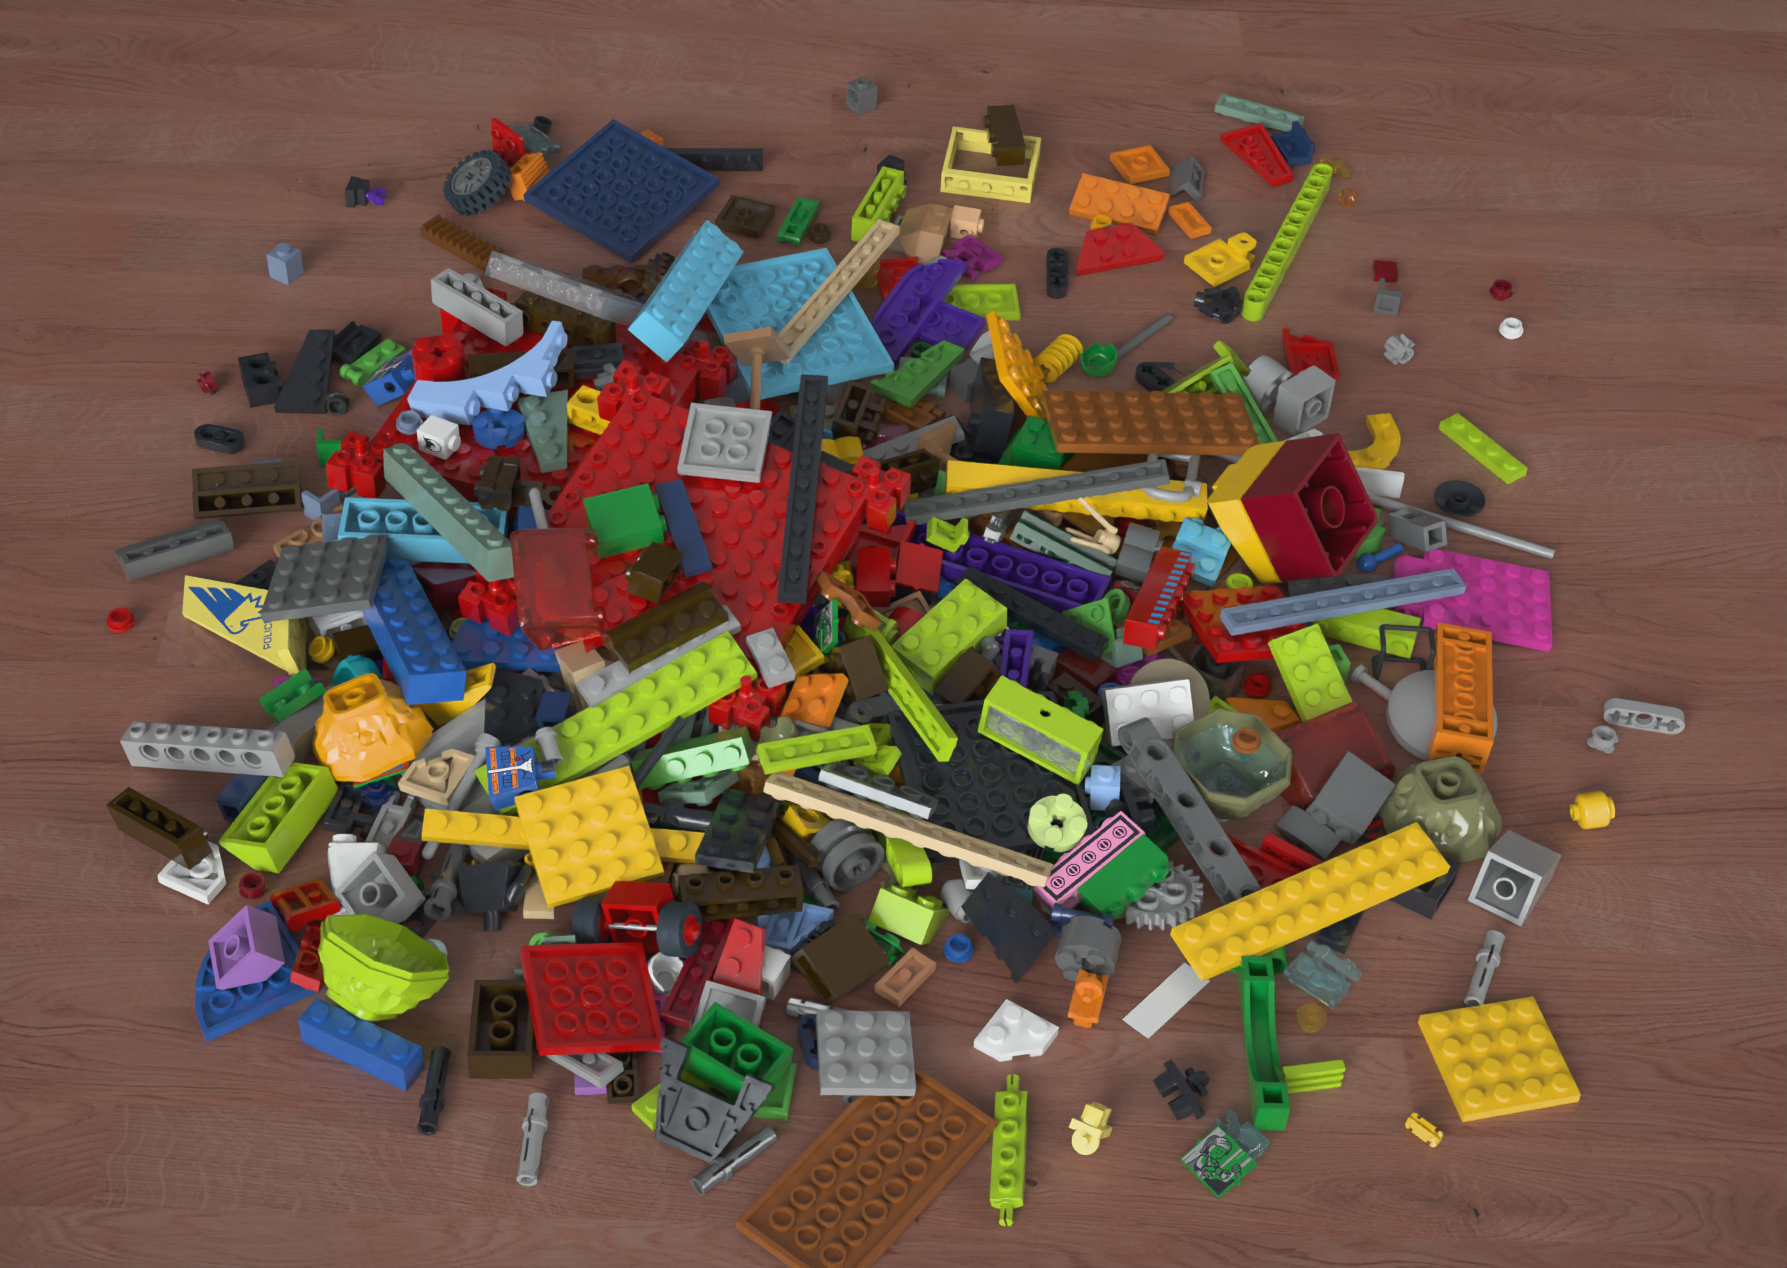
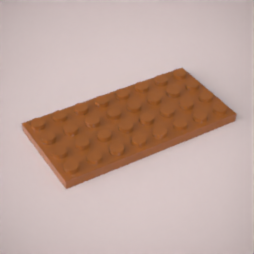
M1052 389L1051 391L1043 390L1042 402L1057 453H1155L1243 456L1249 448L1260 444L1241 395L1232 392L1212 394L1210 392L1186 393L1183 391L1163 393L1160 391L1137 392L1133 390L1126 392L1102 390L1099 392L1083 389L1076 391Z
M914 1066L915 1096L859 1095L736 1220V1229L790 1268H870L993 1135V1131L997 1128L998 1122Z

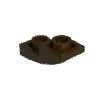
M637 1052L607 1053L621 1061L624 1068L623 1072L607 1084L608 1104L636 1102L639 1099Z

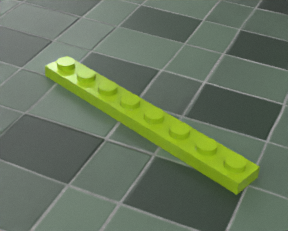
M849 612L843 630L850 639L871 637L889 689L887 691L939 762H949L952 752L956 747L958 737L878 629L873 631L866 626L860 628L850 619L852 615Z

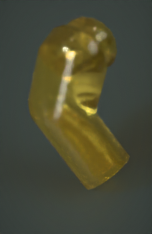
M1328 156L1320 160V163L1331 166L1333 169L1332 173L1338 174L1344 180H1348L1352 176V171L1340 160Z

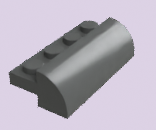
M215 519L114 551L124 571L125 579L129 583L233 551L234 546L231 532L224 521L220 522L219 519Z

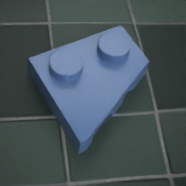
M803 903L802 912L772 914L766 928L765 945L773 949H780L784 953L791 955V951L795 948L798 949L802 945V941L811 932L817 933L822 921L833 919V909Z

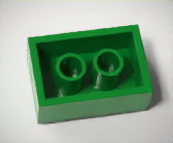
M717 1002L712 1004L681 1041L692 1047L684 1070L734 1101H737L747 1074H753L775 1084L777 1087L790 1071L793 1048Z

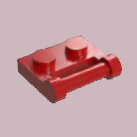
M320 878L276 891L269 899L275 910L280 911L283 915L285 924L291 931H299L306 922L324 920L328 915L340 912L339 901ZM296 901L301 909L294 910L289 903Z

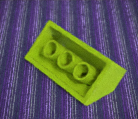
M292 762L284 777L269 776L220 838V845L255 870L279 874L331 805L338 791L329 768Z

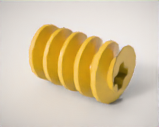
M1059 335L1033 361L1034 365H1039L1044 372L1045 378L1042 381L1048 384L1055 382L1057 378L1080 358L1083 346L1072 335Z

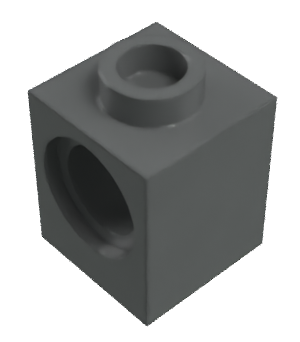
M865 76L848 82L846 105L857 115L877 109L878 87Z

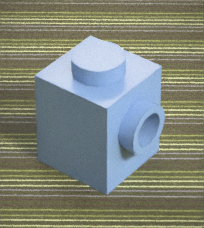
M1092 765L1091 777H1085V794H1090V810L1105 811L1111 800L1117 799L1119 801L1121 766Z

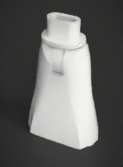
M334 843L332 847L328 848L327 855L332 894L336 897L334 892L374 851L386 854V848L379 843ZM339 901L340 912L335 913L334 915L348 914L344 906Z

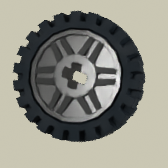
M481 150L480 153L474 152L472 157L470 155L466 156V161H459L457 163L459 166L453 167L451 170L453 173L448 174L446 177L447 181H444V197L461 215H477L478 211L481 213L486 211V207L491 208L494 206L492 202H498L500 200L499 196L506 193L505 188H509V181L512 178L511 171L503 159L492 150L487 152Z

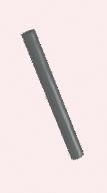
M1166 313L1117 348V360L1173 320L1172 315Z

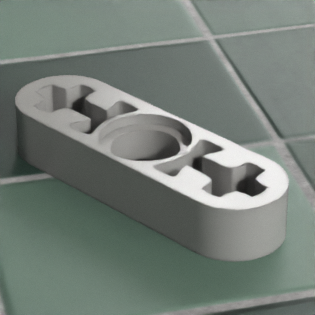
M1620 698L1609 699L1604 704V720L1612 725L1665 734H1678L1685 727V715L1682 710L1675 707ZM1645 713L1651 715V717L1640 719L1637 715Z

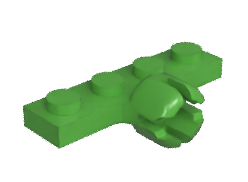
M1233 363L1211 371L1209 377L1219 394L1232 392L1241 395L1260 444L1278 442Z

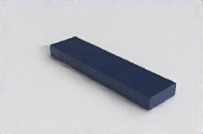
M682 479L655 485L656 494L675 549L684 553L681 567L685 578L713 571Z

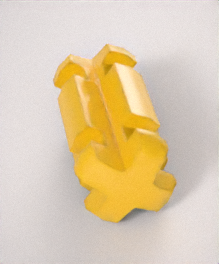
M1412 1113L1406 1120L1405 1127L1407 1129L1412 1128V1133L1426 1143L1428 1141L1431 1142V1147H1436L1443 1138V1132L1441 1130L1435 1131L1437 1127L1423 1117L1419 1119L1418 1113Z

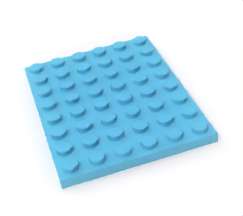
M827 248L735 265L706 310L724 347L728 348L724 344L725 334L770 326L779 334L835 270L837 265ZM852 291L846 295L787 365L776 361L762 363L760 400L798 392L801 374L828 376V385L894 371L892 359ZM737 358V372L741 376L742 382L750 395L752 365L744 366Z

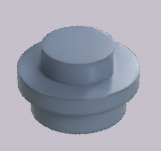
M404 411L396 420L397 429L401 433L408 435L417 433V429L423 424L419 414L415 411Z

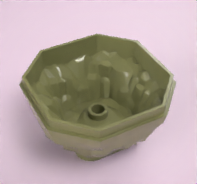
M1451 756L1420 764H1411L1390 780L1396 785L1377 812L1379 819L1383 820L1382 824L1388 834L1418 822L1441 855L1458 863L1486 857L1488 850L1494 845L1502 829V818L1493 803L1492 795L1487 791V785L1479 773L1466 760Z

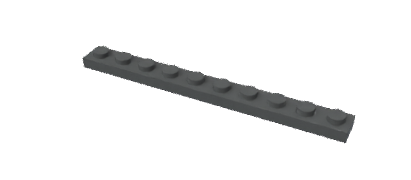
M1162 459L909 500L904 503L906 524L907 521L912 520L916 521V525L928 523L932 516L947 521L986 513L1052 504L1073 499L1077 500L1080 497L1085 498L1147 487H1157L1170 484L1166 461Z

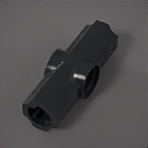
M673 799L664 800L660 805L642 803L649 827L655 829L705 833L715 813L714 811L685 808L682 803Z

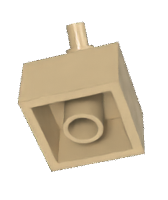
M583 640L556 650L555 654L560 665L566 691L572 692L575 705L580 711H583L590 706L577 689V682L617 661L608 650L602 647L586 653Z

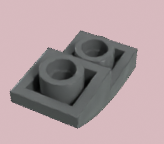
M1294 805L1274 826L1295 845L1300 843L1322 861L1327 858L1342 840L1326 825L1317 823L1310 814Z

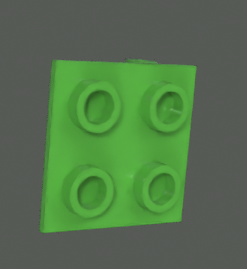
M1109 598L1062 612L1064 616L1109 639L1107 648L1100 655L1112 652V642L1116 640V629H1114L1115 622L1112 620L1111 614L1113 609L1110 606ZM1070 650L1071 664L1087 660V658Z

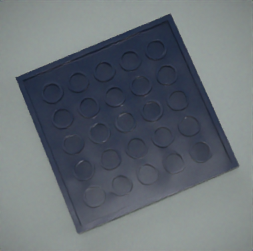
M612 119L523 195L525 202L632 263L720 186V179Z

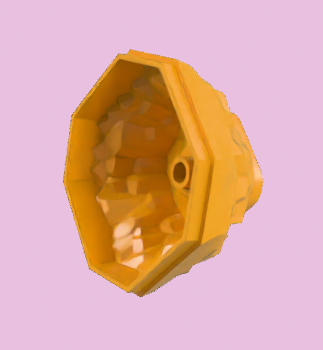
M367 673L339 684L325 692L323 695V713L315 722L312 751L320 766L329 768L334 781L364 782L408 760L416 759L432 738L433 727L418 704H406L398 685L391 681L379 679L376 674Z

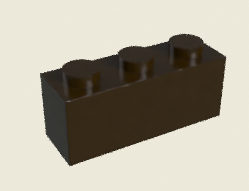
M1014 105L987 106V115L983 116L984 129H987V141L991 143V156L995 157L997 166L1024 165L1026 145Z

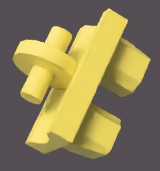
M1098 1102L1088 1103L1084 1108L1082 1116L1072 1118L1069 1128L1077 1129L1072 1136V1145L1078 1153L1083 1155L1094 1153L1100 1145V1139L1110 1136L1113 1127L1106 1123L1110 1116L1111 1108Z

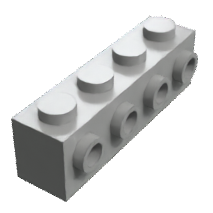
M447 268L431 279L433 304L505 347L523 335V311L450 268Z

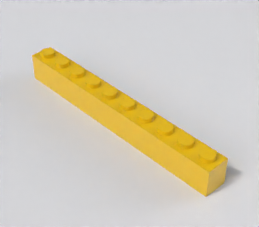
M948 460L945 472L944 495L1082 472ZM1169 480L1170 484L1156 487L1183 492L1185 481ZM1201 483L1198 497L1192 496L1190 500L1179 503L1150 497L1143 492L1142 488L1083 498L1100 515L1130 517L1140 520L1153 519L1163 522H1183L1184 518H1199L1204 521L1208 509L1207 483ZM1078 499L1027 507L1032 510H1051L1061 513L1074 512L1091 515Z

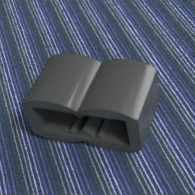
M1130 522L1114 574L1143 583L1154 562L1152 557L1153 555L1157 556L1163 541L1158 540L1160 531Z

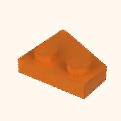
M1225 698V702L1235 708L1237 712L1258 716L1275 734L1296 728L1299 725L1300 719L1286 701Z

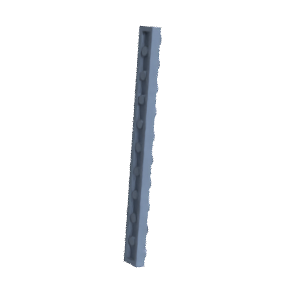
M1453 568L1224 608L1221 610L1219 617L1231 636L1461 595L1464 594L1467 586Z

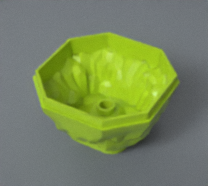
M366 913L328 915L326 920L321 923V942L318 954L323 966L324 982L328 987L326 994L330 999L358 1018L367 1021L395 1019L398 1014L415 1008L419 1001L429 999L432 995L439 992L449 979V966L446 954L403 925Z

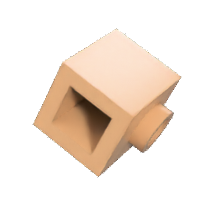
M954 205L950 217L949 237L961 239L972 234L977 238L978 233H982L984 228V219H981V209Z

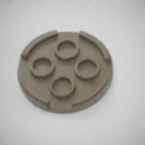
M1159 659L1150 662L1138 670L1129 682V685L1178 678L1189 679L1194 720L1208 714L1210 697L1207 685L1200 673L1185 662L1176 659Z

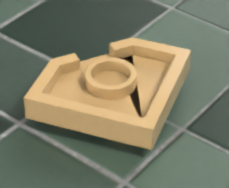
M452 748L441 752V757L425 761V758L414 761L398 782L400 791L448 806L475 756Z

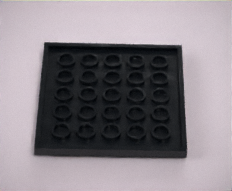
M1053 691L1038 692L1047 700L1057 704ZM985 699L935 706L958 737L956 747L952 752L949 762H939L902 710L887 712L886 719L890 725L893 746H897L902 753L897 762L903 785H907L939 800L936 811L931 817L921 820L1015 852L1039 849L1043 847L1033 841L1027 828L1031 807L1042 798L1067 794L1083 809L1086 815L1087 829L1083 838L1095 832L1081 783L1078 786L978 732ZM1057 819L1052 821V826L1057 825L1059 828H1063L1062 821ZM924 847L930 864L961 860L956 857L943 856L938 851Z

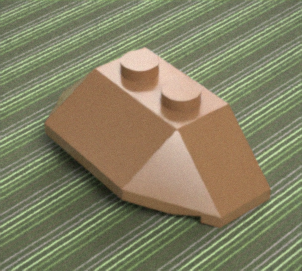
M926 204L906 210L896 241L907 257L918 256L919 265L926 263L935 256H941L949 234L950 217L953 208L943 205Z

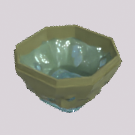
M1218 708L1176 729V732L1172 735L1171 751L1219 822L1249 816L1251 812L1259 809L1262 804L1269 803L1290 785L1293 759L1291 749L1256 715ZM1243 727L1255 729L1261 739L1259 750L1252 754L1238 752L1232 745L1234 733Z

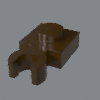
M517 480L514 507L516 509L519 508V505L532 507L529 492L532 488L540 491L542 503H548L552 507L556 501L552 500V496L556 493L561 494L563 489L559 486H550L545 489L546 484L544 482Z

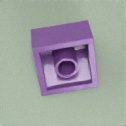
M249 905L240 910L208 941L216 988L220 990L266 981L285 963L276 916Z

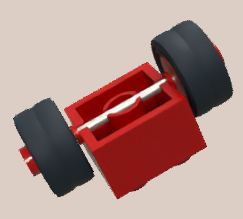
M615 880L605 897L587 896L578 901L572 916L571 930L572 934H575V944L642 942L644 952L658 953L661 951L663 955L668 957L688 958L693 956L699 947L702 935V918L699 908L691 902H675L670 883Z

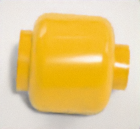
M1603 791L1580 793L1576 795L1574 804H1570V816L1572 821H1577L1578 825L1585 830L1606 827L1609 825L1610 820L1615 817L1614 803L1610 796L1607 797Z

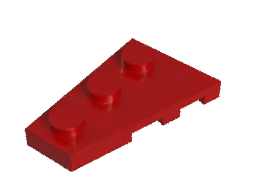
M310 921L306 925V931L296 956L290 982L298 984L307 990L319 992L326 985L323 976V966L318 954L321 942V925Z

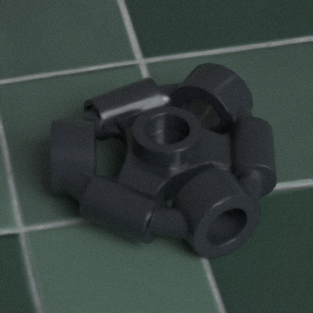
M1229 286L1226 289L1213 287L1204 289V292L1197 291L1194 307H1198L1199 312L1210 318H1218L1221 323L1228 324L1234 320L1235 315L1240 313L1242 300L1239 299L1240 293L1234 286ZM1205 298H1210L1211 300L1208 305L1204 303Z

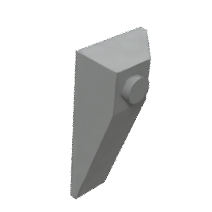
M330 684L325 689L328 691L335 687V685ZM324 694L280 723H273L264 729L286 732L295 754L293 761L295 763H302L312 751L315 722L323 713Z

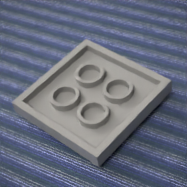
M691 403L678 463V474L760 483L772 422V411Z
M817 1010L816 1033L820 1095L915 1096L916 1081L909 1012Z

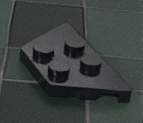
M496 668L492 688L486 693L484 733L497 738L501 742V746L509 743L510 747L521 742L526 737L535 735L536 731L539 730L536 715L544 693L542 679Z

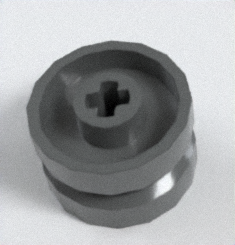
M835 819L819 830L810 844L821 856L817 868L822 872V875L833 889L838 891L852 890L864 884L877 872L884 860V849L876 838L870 834V831L844 819Z

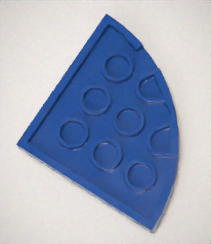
M521 615L522 621L510 637L492 629L487 618H485L482 624L467 619L456 633L452 645L465 669H474L494 663L496 668L503 670L526 671L527 669H532L538 672H561L555 651L563 648V632Z
M270 900L255 908L276 916L285 963L266 981L220 990L216 988L209 949L203 959L195 984V1009L199 1026L206 1042L317 993V991L307 990L298 984L290 982L292 969L300 948Z

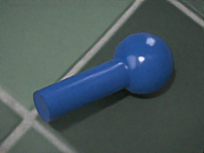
M1397 543L1374 555L1369 553L1362 554L1357 559L1356 564L1358 569L1363 572H1373L1379 563L1402 553L1404 550L1402 545Z

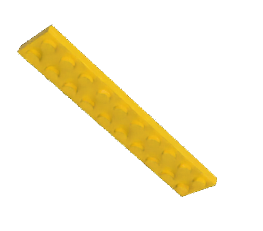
M1418 822L1178 925L1172 928L1170 935L1201 982L1239 966L1241 956H1262L1448 873L1450 866Z

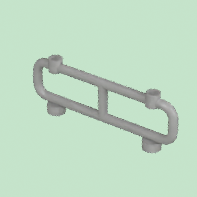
M1148 454L1146 462L1156 461L1158 457L1189 462L1183 492L1147 487L1142 488L1145 494L1156 499L1178 503L1186 502L1192 496H1199L1201 481H1196L1201 455Z

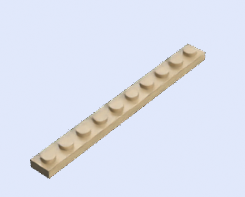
M881 219L875 222L778 334L780 339L791 349V359L776 362L787 365L899 235L900 226Z
M782 772L772 773L765 783L763 792L772 795L775 799L797 803L804 809L821 811L831 818L853 822L860 828L874 829L882 832L887 837L909 841L916 847H927L938 851L943 856L965 860L972 866H982L994 870L1001 876H1012L1021 879L1031 886L1045 887L1052 871L1053 864L921 819L913 818L909 815Z

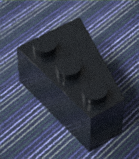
M990 872L986 874L961 906L981 936H986L996 950L994 952L999 960L1003 959L1011 970V977L1015 983L1028 970L1059 930V927Z

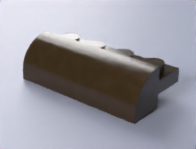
M299 461L192 469L194 519L303 510Z
M702 581L602 633L603 645L616 661H621L630 673L729 621L728 613L713 596L711 586Z

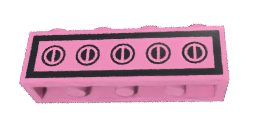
M1122 811L1114 817L1107 818L1097 831L1092 835L1085 836L1076 848L1071 852L1064 853L1058 859L1057 863L1052 867L1045 887L1033 886L1036 898L1051 912L1053 911L1054 903L1064 904V908L1073 909L1080 903L1077 889L1141 835H1145V832Z

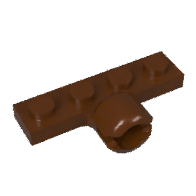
M640 264L635 267L613 265L611 268L589 265L587 268H583L582 284L616 285V291L622 298L627 300L637 299L642 295L640 291L647 265Z

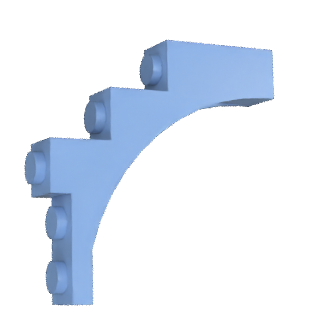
M552 321L539 343L525 355L501 369L461 381L431 382L417 380L407 398L411 410L417 412L421 418L428 419L433 415L452 423L470 426L475 416L479 414L480 407L509 411L513 402L518 399L519 393L547 397L552 387H555L557 383V373L553 367L557 364L561 350L567 345V334L564 332L562 322Z

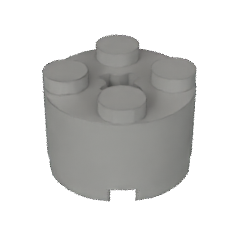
M1262 355L1248 367L1252 370L1247 377L1243 375L1241 379L1259 410L1263 414H1267L1277 401L1280 384L1294 377V374L1271 357Z

